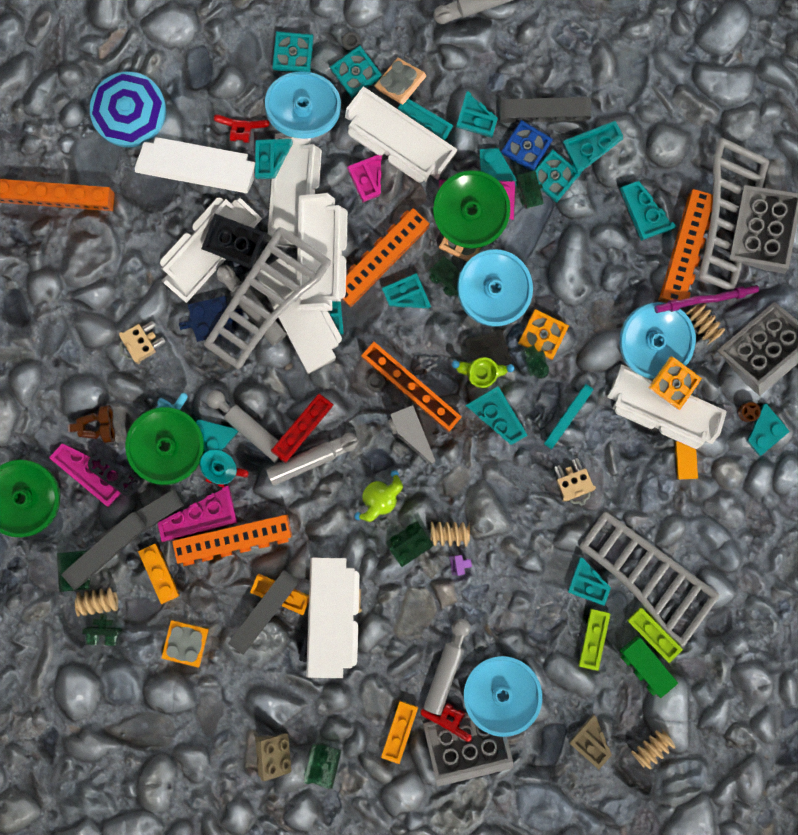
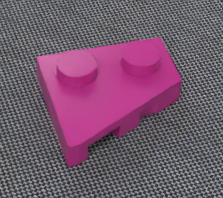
M373 156L347 168L362 203L381 194L382 156Z

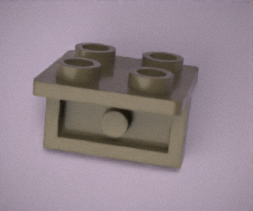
M283 733L277 736L260 735L255 737L258 776L261 777V781H268L291 773L288 734Z

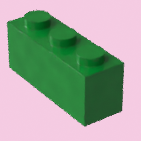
M635 636L619 650L623 654L620 658L627 666L630 664L635 669L633 673L640 681L644 680L648 684L646 689L652 696L657 695L659 698H662L678 684L640 637Z

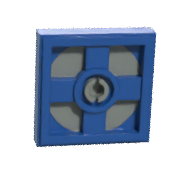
M521 120L501 153L533 172L553 139Z

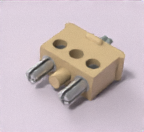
M153 321L142 327L138 324L124 333H119L122 341L119 343L120 351L118 353L120 356H125L128 360L133 359L136 364H140V361L156 353L155 348L164 344L165 340L161 337L152 343L150 342L156 336L154 332L147 335L145 332L156 327ZM123 343L132 357H129L127 354L122 353Z
M575 458L572 460L576 470L575 473L571 466L565 468L568 476L564 475L560 465L555 466L554 469L558 476L556 482L563 497L562 502L570 500L572 504H580L582 506L586 504L585 501L590 498V492H593L596 487L593 486L587 470L582 469L579 459ZM581 475L585 477L584 481L580 479ZM571 479H575L576 484H573ZM563 482L567 483L566 488L562 486ZM588 494L587 497L583 499V503L581 501L572 500L574 498Z

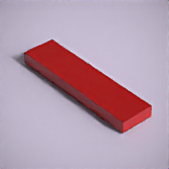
M318 393L271 449V452L287 463L332 409L334 404Z

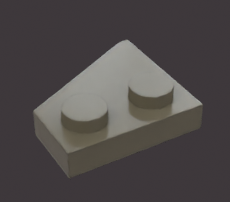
M592 714L572 737L569 744L600 770L612 754L601 731L597 717Z

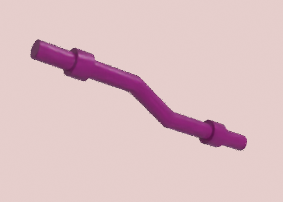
M757 285L746 288L742 286L735 288L733 291L716 295L669 300L668 303L655 306L654 310L656 313L678 311L682 307L699 303H713L732 298L740 299L746 297V295L759 292V287Z

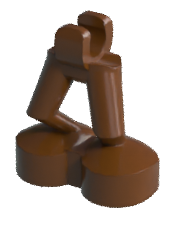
M110 405L100 406L98 415L92 413L77 418L76 424L68 425V432H77L79 437L97 439L101 436L104 443L114 442L115 429L113 427L114 416L112 407ZM92 421H98L101 424L96 432L85 429V425Z

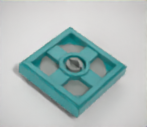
M276 31L273 70L311 72L314 35Z
M360 45L330 66V70L351 98H354L363 86L367 88L382 77L380 71Z
M552 149L528 177V180L557 203L581 173L577 174L574 166Z

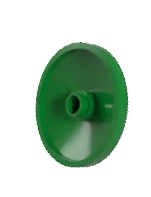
M474 170L457 173L446 180L436 194L433 207L435 223L440 233L454 245L469 249L484 247L494 242L503 233L510 217L508 194L503 185L487 173Z
M169 407L155 408L138 417L130 427L125 443L126 456L132 469L144 480L159 485L179 483L191 476L200 465V459L204 454L203 434L195 420L183 411Z
M13 460L0 465V533L10 537L33 536L46 529L55 519L60 507V489L52 473L41 464L28 460Z

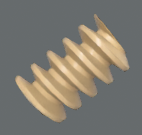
M706 303L697 304L686 315H691L689 318L691 322L695 321L694 328L700 327L697 334H705L702 340L709 339L708 345L720 337L725 328L718 329L721 324L720 321L713 323L716 316H708L711 312L710 309L704 311Z
M431 522V541L433 545L436 546L438 541H440L441 545L444 546L445 542L448 541L449 546H452L453 542L456 541L459 547L461 541H463L465 547H467L470 541V522L467 528L464 522H461L459 528L456 522H453L452 527H450L449 522H446L444 527H442L441 522H438L436 527Z
M108 587L107 593L101 588L98 595L96 590H92L91 596L88 591L84 592V597L81 596L80 592L76 594L75 611L78 617L81 614L86 616L88 613L93 615L96 611L100 614L103 611L110 612L111 609L113 611L118 610L117 593L112 592L110 587Z
M662 728V733L657 730L655 731L656 738L649 736L650 743L643 741L644 748L637 746L638 754L631 751L643 768L652 769L650 762L657 764L656 757L663 759L662 751L669 754L668 746L673 749L676 748L674 742Z

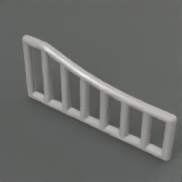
M724 138L718 139L713 156L712 213L707 243L698 277L723 289L733 291L737 286L742 263L735 262L732 264L713 256L712 252L714 244L729 251L732 249V243L716 237L718 226L734 233L736 229L735 224L719 218L720 207L736 214L739 213L740 206L721 198V187L741 196L743 187L721 178V166L755 181V187L762 188L769 160ZM724 147L759 163L758 174L721 158ZM712 263L731 271L730 282L707 274L709 264Z
M279 227L204 342V346L236 369H240L273 322L294 301L321 280L330 266L331 260L284 228ZM280 238H285L321 262L322 264L316 273L277 248L276 245ZM272 253L310 279L302 286H299L265 262ZM262 269L294 292L284 299L257 281L255 277ZM251 285L279 304V306L270 313L244 294ZM239 302H242L266 319L260 328L234 311ZM229 318L254 334L248 344L224 328ZM219 334L243 350L238 359H235L214 344Z
M608 512L602 513L579 546L583 552L620 580L641 602L653 620L681 647L686 645L719 598V593ZM607 521L615 527V530L600 551L596 552L589 545ZM621 533H624L631 541L616 562L612 564L604 557ZM637 544H639L647 552L629 577H627L619 569ZM654 555L663 563L641 592L634 582ZM670 567L678 575L656 606L653 607L647 597ZM687 579L694 586L668 623L665 624L659 614L683 580ZM702 590L710 597L680 637L672 629L699 591Z

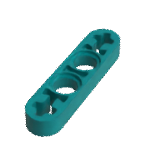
M585 384L543 443L550 449L555 446L594 390L591 386Z

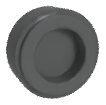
M347 32L342 38L343 48L351 52L359 45L361 46L360 36L355 32Z
M373 373L367 378L366 383L370 391L380 392L384 389L386 382L381 374Z

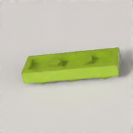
M640 607L627 620L668 663L683 650L643 608Z
M590 609L578 664L579 667L599 671L610 613Z

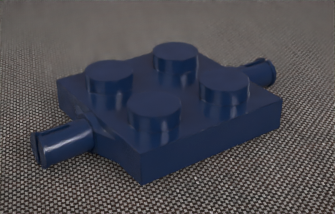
M226 296L188 304L190 320L179 322V326H182L180 330L192 328L197 342L206 340L228 306ZM242 308L234 310L240 316H244ZM229 318L224 328L234 334L233 319Z

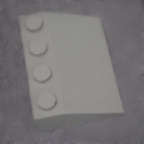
M744 185L729 260L762 270L785 274L789 269L798 222V193Z
M773 302L717 351L745 384L761 396L798 364V320L776 302Z
M413 405L390 414L391 419L388 422L392 433H397L398 437L429 465L436 462Z
M465 713L459 728L472 736L469 742L432 721L423 723L437 786L514 768L507 737L494 736L482 731L473 723L468 713ZM448 717V720L453 722L454 717Z

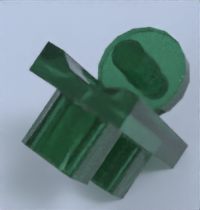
M536 171L517 175L516 184L522 194V206L528 209L544 204L540 190L543 188V185H539Z
M534 345L525 349V361L530 377L534 375L536 378L542 379L548 376L549 367L546 364V356L543 350L538 352Z
M101 614L99 619H93V625H99V627L87 626L82 630V634H86V645H98L99 635H105V645L115 646L117 645L118 635L122 634V628L106 627V625H113V620H107L106 614Z

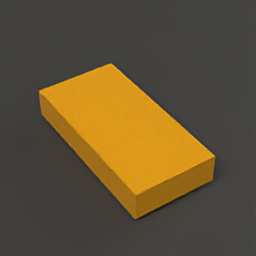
M675 441L677 480L698 479L696 449Z

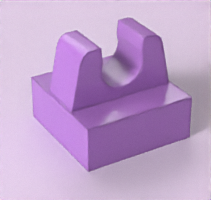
M462 555L449 556L452 575H464V568L472 567L471 559L463 560Z

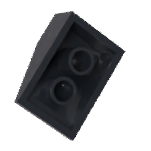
M214 214L201 249L252 269L272 236L221 215Z

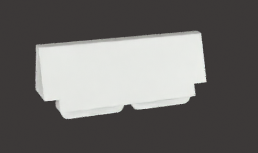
M364 86L346 108L345 118L351 121L348 127V135L379 156L385 154L388 156L390 164L419 183L426 182L430 175L439 180L458 150Z
M278 133L275 134V139H292L293 144L276 178L271 181L268 234L273 236L276 230L282 227L298 238L299 196L315 194V189L319 187L322 150L314 144H310L311 138L300 139ZM283 237L280 238L276 247L298 248Z
M155 137L154 143H143L135 166V172L248 193L254 181L255 162L248 161V154Z
M328 193L299 196L298 238L329 258L331 264L321 280L296 300V309L332 311V301L341 302V299L346 295V258L342 256V251L347 247L348 212L339 205L335 206V198ZM300 248L297 249V261L316 273L322 263ZM297 270V284L302 286L310 278Z
M236 197L232 203L227 199L216 198L193 223L194 233L192 235L185 233L160 260L162 269L167 273L161 281L186 303L226 260L201 249L214 214L252 228L262 220L241 198Z
M280 258L269 264V266L297 284V270L286 264ZM262 269L256 276L260 283L284 299L294 292ZM267 297L275 310L279 304ZM294 301L278 318L306 372L310 374L335 361L336 356L332 349L338 347L342 337L328 311L296 309V301Z
M620 366L607 398L616 401L613 406L616 414L649 429L655 427L660 430L661 434L694 449L701 447L705 441L713 444L719 437L726 416V410L690 395L682 408L678 410L648 388L654 379L642 377L627 366Z
M310 558L306 677L343 678V668H352V666L357 664L358 624L353 621V615H356L359 611V573L355 571V568H346V558Z

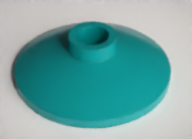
M209 450L200 459L201 472L209 481L215 484H228L235 478L237 467L232 457L221 450Z

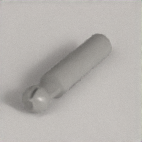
M457 0L450 4L436 7L433 17L437 23L446 24L451 20L460 17L464 18L513 0Z
M222 265L218 268V280L228 287L231 291L230 295L234 297L242 282L235 275V271L231 266ZM248 288L244 295L266 309L250 288ZM239 302L238 305L256 327L260 328L266 319L242 302ZM275 320L264 334V337L274 346L283 340L287 334Z
M214 390L207 395L208 405L215 409L220 408L225 412L224 419L274 463L279 460L271 452V449L278 442L274 436L238 405L229 406L225 402V396L222 392Z
M345 433L335 440L327 441L291 457L287 463L282 461L268 467L266 471L272 485L275 486L327 463L339 455L355 450L358 446V439L353 433Z
M457 619L452 624V639L449 643L445 644L423 709L433 714H442L464 650L461 644L471 629L469 622L465 619Z

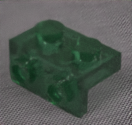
M443 256L428 270L429 279L436 285L439 283L444 288L443 292L450 298L453 296L456 299L458 297L457 281L460 270Z
M418 522L408 525L405 530L392 536L386 542L401 567L434 546Z
M87 551L57 553L59 592L75 591L61 575ZM90 578L76 590H88Z
M324 743L313 744L309 750V761L304 771V783H313L326 789H333L342 750Z

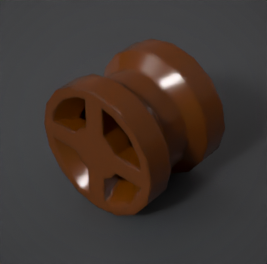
M744 403L738 408V417L744 422L755 421L760 417L761 409L756 403Z

